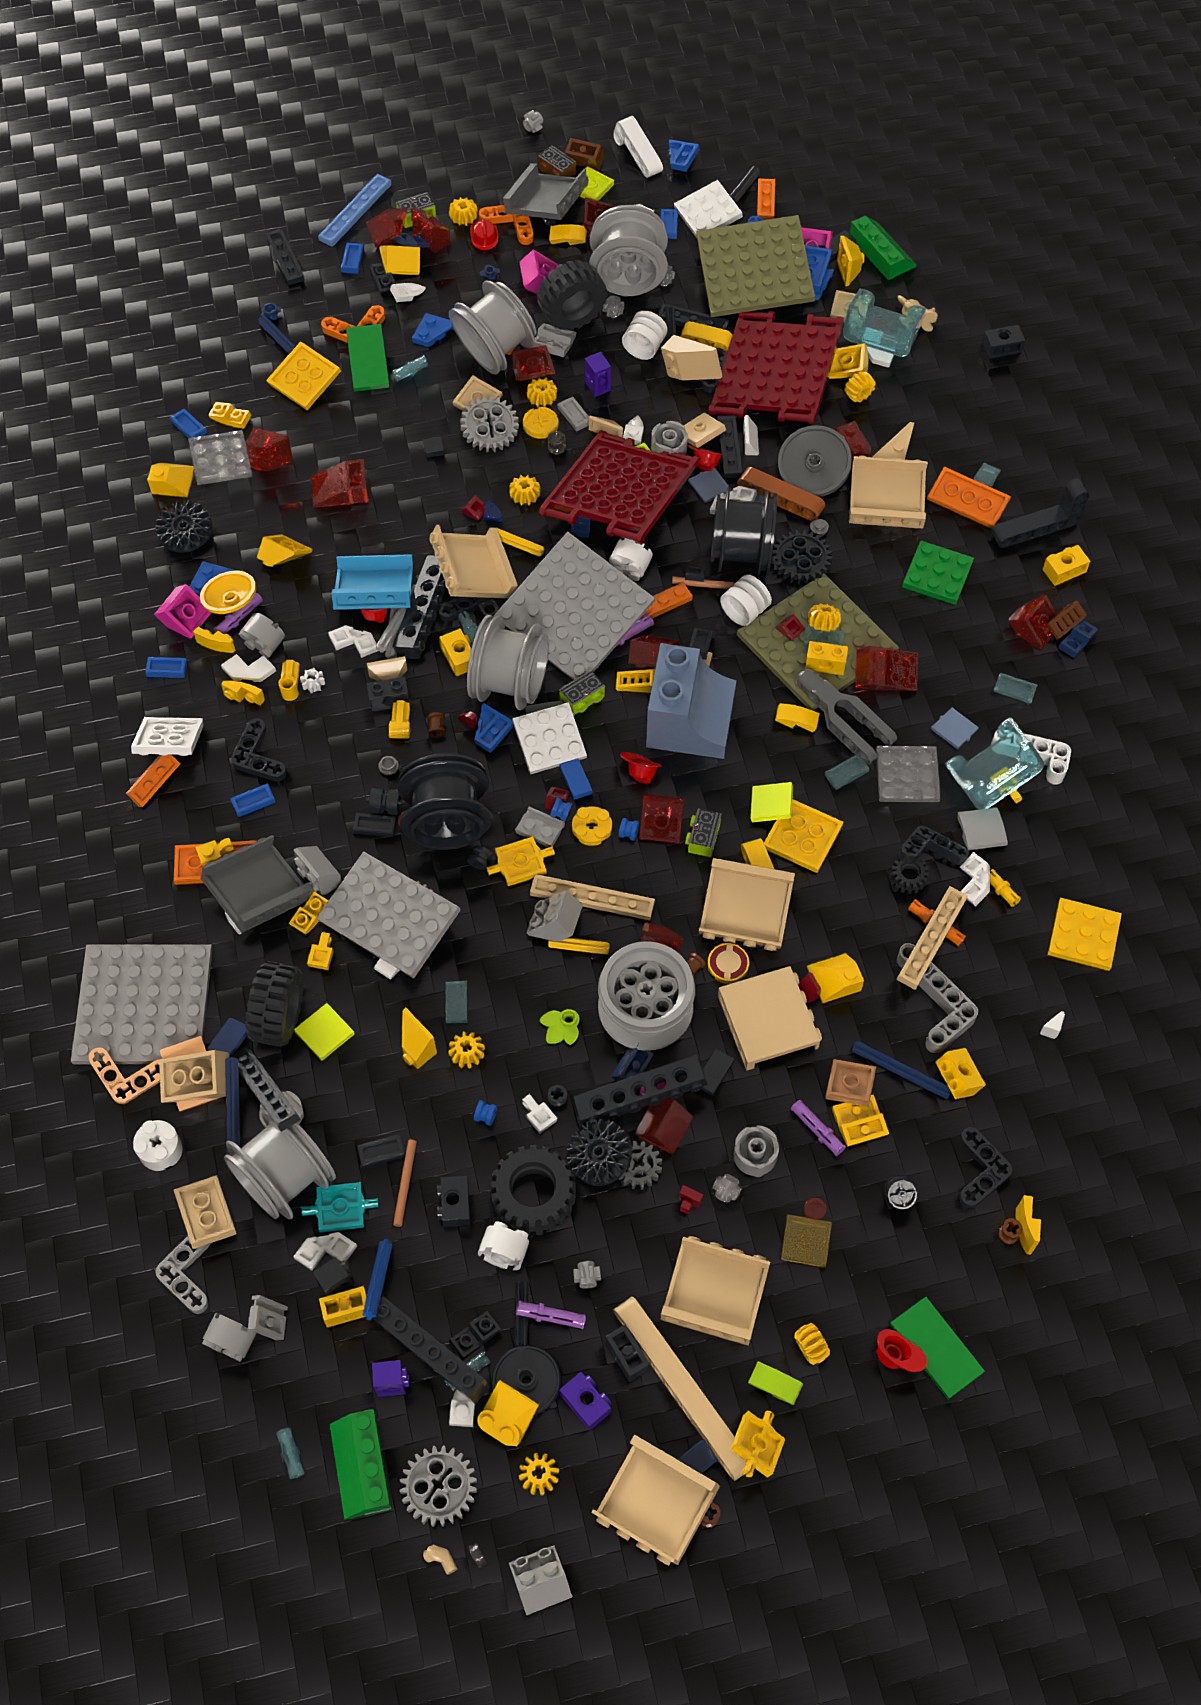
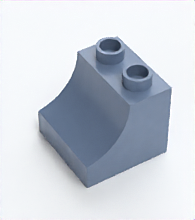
M660 643L648 706L646 747L724 759L735 697L736 680L724 677L709 668L701 657L700 649Z

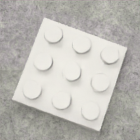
M718 180L674 203L675 209L678 210L679 215L696 238V231L724 227L743 217L741 210Z
M569 702L512 718L530 774L558 767L562 763L577 758L579 760L587 758Z
M144 717L131 746L132 754L192 755L204 726L203 718Z

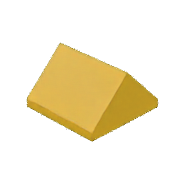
M380 246L379 249L386 274L419 275L420 247Z

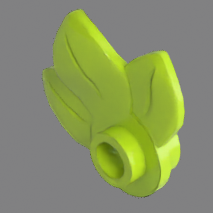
M566 1009L562 1012L552 1010L540 1018V1023L549 1027L546 1034L547 1043L557 1044L564 1039L567 1044L571 1045L577 1040L579 1035L577 1028L579 1015L576 1011ZM567 1018H571L573 1020L571 1023L565 1022Z

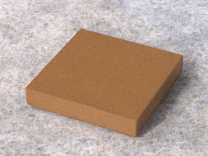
M834 1059L826 1099L869 1107L876 1067Z

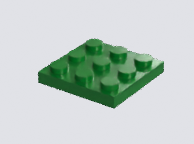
M920 541L902 587L956 605L974 558Z

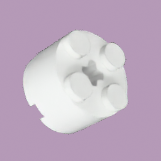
M626 538L624 540L619 539L609 562L621 573L628 575L633 581H639L644 575L653 554L650 549L647 551L643 548L645 544H636L635 541Z
M146 1121L135 1134L133 1141L134 1150L144 1166L154 1171L165 1170L164 1168L175 1165L182 1155L181 1140L174 1127L165 1121Z
M495 1222L494 1226L486 1228L478 1255H485L483 1260L495 1266L507 1269L508 1265L514 1266L513 1270H519L529 1245L528 1234L521 1230L513 1231L508 1229V1226L502 1222Z

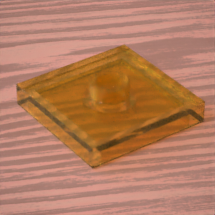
M787 1215L781 1260L826 1267L832 1222Z

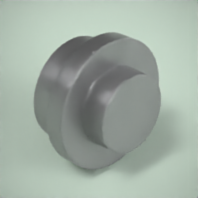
M815 519L811 522L810 530L814 536L820 535L822 537L828 532L829 525L825 520Z
M385 756L379 762V770L384 775H393L398 771V761L392 756Z

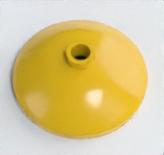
M242 571L225 572L215 576L204 585L200 593V601L209 612L216 614L233 613L245 607L252 600L256 593V583L248 573Z

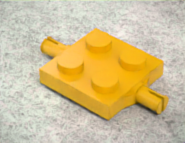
M530 837L495 848L498 864L486 868L489 875L501 872L505 877L507 885L511 886L533 879L535 874H547L543 858L555 855L552 846L541 850L536 845L534 837Z
M750 1411L746 1412L742 1417L730 1448L746 1461L743 1474H746V1477H752L754 1469H757L768 1478L775 1470L785 1438L778 1434L771 1426L774 1414H771V1411H766L763 1419L756 1417Z

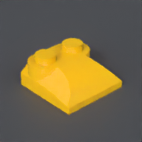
M866 344L836 349L828 376L829 379L852 378L854 373L857 374L859 371L867 372L869 358Z
M499 1380L486 1406L478 1416V1425L484 1432L501 1443L517 1447L532 1421L539 1404Z

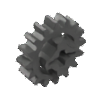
M633 1141L632 1159L628 1172L625 1171L618 1180L624 1178V1186L631 1183L632 1189L639 1185L642 1190L644 1184L651 1187L652 1179L658 1180L659 1176L657 1173L662 1172V1167L659 1166L662 1164V1159L657 1158L659 1151L652 1152L653 1145L647 1148L644 1141H642L640 1146H637L636 1141ZM649 1158L653 1163V1169L651 1168V1165L648 1164ZM642 1162V1166L639 1165L637 1168L635 1167L634 1169L635 1164L638 1165Z

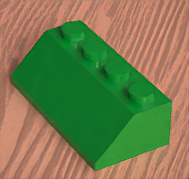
M865 215L851 222L850 235L856 239L859 249L888 280L916 267L917 264L877 221Z
M374 1409L352 1413L331 1423L330 1430L344 1519L392 1509L377 1417Z

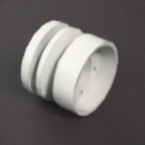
M649 311L638 312L622 337L624 348L636 358L645 360L653 358L667 335L666 323L655 313Z
M744 575L734 584V587H731L720 598L721 606L731 620L741 626H748L758 614H761L771 604L772 600L766 586L751 575Z

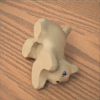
M898 295L897 298L903 305L902 314L899 318L902 325L910 327L912 323H917L925 331H932L933 326L931 323L936 322L938 316L935 308L927 309L920 305L917 300H907Z

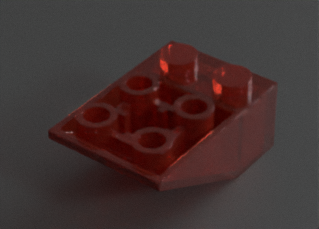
M364 459L344 461L311 476L313 507L368 502Z
M866 646L857 649L856 688L917 691L918 653L876 646Z

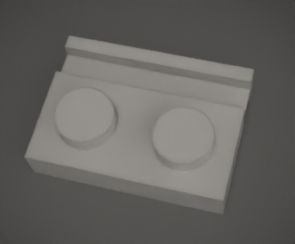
M528 807L526 814L523 815L515 830L517 834L526 838L534 837L535 842L549 848L555 844L562 828L565 826V822L532 807Z
M261 1295L252 1296L254 1306H251L248 1329L274 1340H284L286 1324L284 1311L288 1307Z

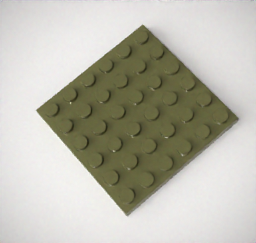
M798 215L696 231L711 317L815 301Z
M824 573L821 578L817 577L815 581H811L754 619L748 626L745 625L737 631V636L812 711L818 708V706L812 702L797 684L798 674L806 666L809 641L848 646L844 675L816 672L822 679L830 682L839 692L899 651V647ZM821 603L838 608L841 613L839 627L835 631L830 630V632L815 630L814 627L809 626L808 614L813 605ZM794 614L805 630L791 641L775 627L786 617Z

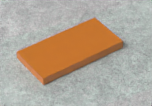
M946 467L941 471L927 496V500L991 529L996 526L1011 499V496Z
M257 841L231 842L234 851L230 852V854L239 851L243 846L252 845ZM203 844L175 845V885L204 883L201 880L203 866L196 850L197 846Z

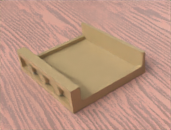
M854 456L851 475L849 523L923 529L926 519L924 508L928 462L903 460L900 458L886 459L883 457Z
M435 526L430 534V542L433 545L435 557L438 559L440 571L443 574L450 596L510 598L518 585L497 528H489L486 535L442 533L440 526Z
M713 858L699 933L703 934L702 937L707 939L720 937L723 938L724 942L728 943L741 941L744 942L743 945L749 947H756L757 944L764 946V949L769 951H776L777 948L781 949L795 873Z
M790 966L719 987L718 998L746 1071L754 1069L755 1063L813 1045L815 1050L819 1048L820 1040H822L820 1030L815 1028L813 1024V1013L811 1009H807L805 993L800 991L798 976L796 972H792Z
M683 1237L666 1301L662 1309L661 1320L749 1346L770 1262L760 1255H753L752 1257L745 1255L739 1249L728 1250L718 1243L711 1242L707 1244L701 1242L697 1237Z
M634 1434L630 1442L633 1446L598 1510L593 1509L592 1513L598 1516L596 1521L603 1526L609 1528L611 1524L618 1528L616 1534L626 1540H629L630 1537L637 1540L636 1546L647 1553L652 1549L658 1553L657 1559L669 1566L671 1562L678 1565L720 1485Z

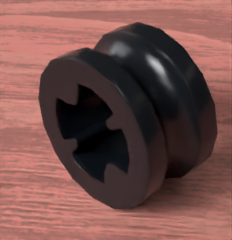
M561 1085L550 1087L548 1090L549 1103L555 1107L565 1104L567 1100L566 1089ZM556 1092H560L561 1096L563 1095L558 1100L554 1099Z

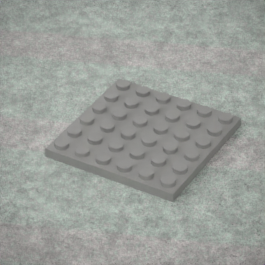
M567 532L495 613L494 617L500 615L507 629L523 634H528L534 624H540L542 633L546 634L549 639L548 661L572 680H575L588 671L592 670L594 672L655 602V598Z
M86 945L71 1056L72 1064H91L89 1054L95 1048L105 1049L115 1064H150L162 1059L159 1051L161 1049L202 1036L203 1039L212 946ZM96 1053V1058L93 1061H98L100 1064H105L102 1059L105 1055H100L99 1053Z

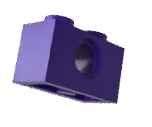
M601 352L585 358V383L595 397L611 391V366Z
M400 1360L372 1363L373 1387L378 1397L406 1394L405 1387H409V1373L407 1368L402 1366Z
M580 1372L559 1391L560 1396L590 1431L611 1413V1407L609 1406L611 1402L604 1393L599 1394L594 1388L596 1383L589 1375L585 1377ZM584 1395H590L594 1400L591 1404L585 1405L580 1399Z

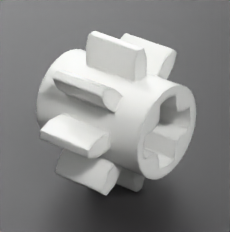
M315 668L305 670L304 676L300 677L303 690L308 689L311 693L321 691V685H325L322 671L317 672Z

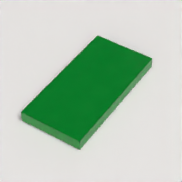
M381 324L346 328L354 392L389 388Z
M927 1297L890 1323L894 1331L901 1334L924 1352L927 1357L925 1371L948 1400L985 1372Z

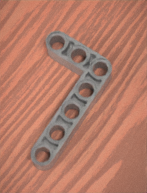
M905 943L900 947L897 963L901 968L904 967L908 960L903 954L910 955L915 945ZM931 962L918 985L948 1014L945 1019L931 1029L925 1043L926 1048L930 1052L939 1053L974 1024L978 1015V1008ZM933 983H938L941 987H935ZM947 998H953L956 1002H950ZM962 1013H968L971 1017H965ZM952 1025L956 1030H950L947 1026ZM932 1038H938L941 1043L934 1042Z

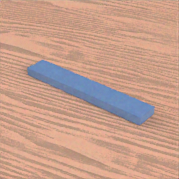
M377 174L319 234V240L333 247L391 186V180Z

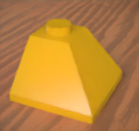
M840 236L837 263L845 286H849L860 273L862 263H864V254L861 253L857 244L845 236Z
M167 463L152 465L148 476L151 493L188 497L196 469L195 466Z
M282 534L266 536L262 539L257 558L262 560L263 564L273 567L274 565L312 553L313 549Z
M846 953L807 965L809 973L811 972L821 987L819 997L822 1003L862 990L864 979L857 963Z
M405 1008L402 1018V1049L404 1054L402 1057L408 1065L411 1066L413 1064L419 1069L437 1054L435 1040L431 1033Z

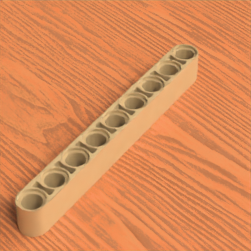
M632 1296L613 1309L622 1326L626 1324L647 1361L728 1475L734 1481L744 1475L743 1470L746 1461L730 1449L735 1438L636 1299Z

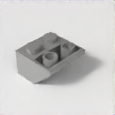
M317 846L294 849L296 857L294 861L298 866L297 871L303 879L306 877L309 880V883L314 888L313 892H318L323 897L342 883L338 871Z
M567 890L559 894L556 893L545 900L538 901L535 905L533 916L529 921L527 934L555 942L573 936L583 905Z
M554 1545L509 1562L526 1615L572 1598L566 1575Z

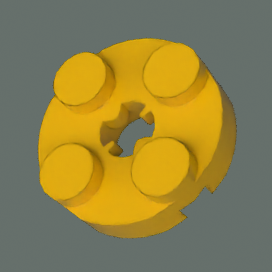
M599 807L579 808L572 820L574 836L585 845L595 846L601 844L603 840L610 837L612 832V820L609 812ZM590 823L597 824L593 829H589L587 825Z

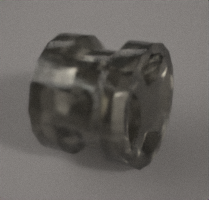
M554 431L548 435V450L552 454L557 455L565 451L566 437L564 433Z

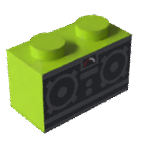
M428 192L396 202L397 214L405 228L436 218L435 204Z
M590 670L559 689L560 701L563 700L564 703L569 702L574 716L579 712H584L591 704L600 702L605 696V685Z
M698 808L696 816L692 815L690 827H693L692 833H687L685 844L689 845V853L712 858L721 823V813Z

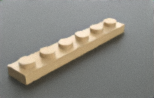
M537 874L534 876L530 896L547 899L556 893L559 894L567 890L583 907L651 920L655 903L653 898Z
M949 886L896 980L916 990L968 897L966 894Z

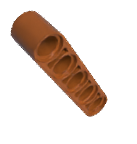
M747 467L737 481L738 486L755 489L757 494L763 497L766 490L769 491V496L777 493V506L810 521L817 519L825 507V502L820 497L753 467Z

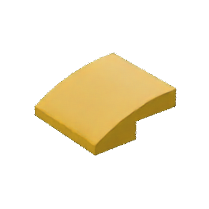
M874 1094L871 1095L869 1107L846 1102L832 1107L833 1114L847 1147L889 1135L883 1114L879 1112Z
M1024 1195L1016 1207L1015 1217L1022 1224L1023 1228L1019 1236L1020 1242L1026 1254H1032L1040 1242L1041 1220L1032 1218L1033 1197Z

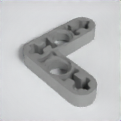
M187 1236L157 1266L155 1272L160 1282L191 1312L200 1314L208 1308V1298L183 1272L209 1247L210 1243L195 1248L196 1251L193 1253L191 1248L187 1246L190 1243L189 1236ZM181 1251H188L190 1255L186 1261L181 1262L177 1259ZM164 1269H170L171 1274L175 1277L173 1281L167 1275H164L162 1272ZM180 1282L188 1283V1289L184 1293L176 1291V1286ZM191 1293L198 1300L201 1299V1306H194V1302L189 1297Z

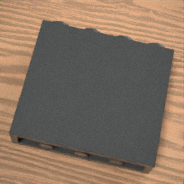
M531 163L503 198L506 214L561 220L588 185L589 180L586 175V169H583L577 178L539 174L537 164Z
M273 835L261 838L252 845L243 846L239 851L226 854L215 862H208L202 868L201 880L241 933L307 902L313 893V886L309 882L303 884L274 847Z

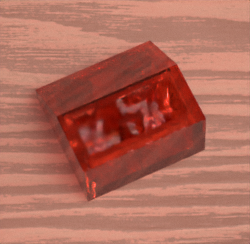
M414 207L411 208L413 235H420L430 244L427 247L428 249L430 248L436 253L451 243L450 230L429 212Z

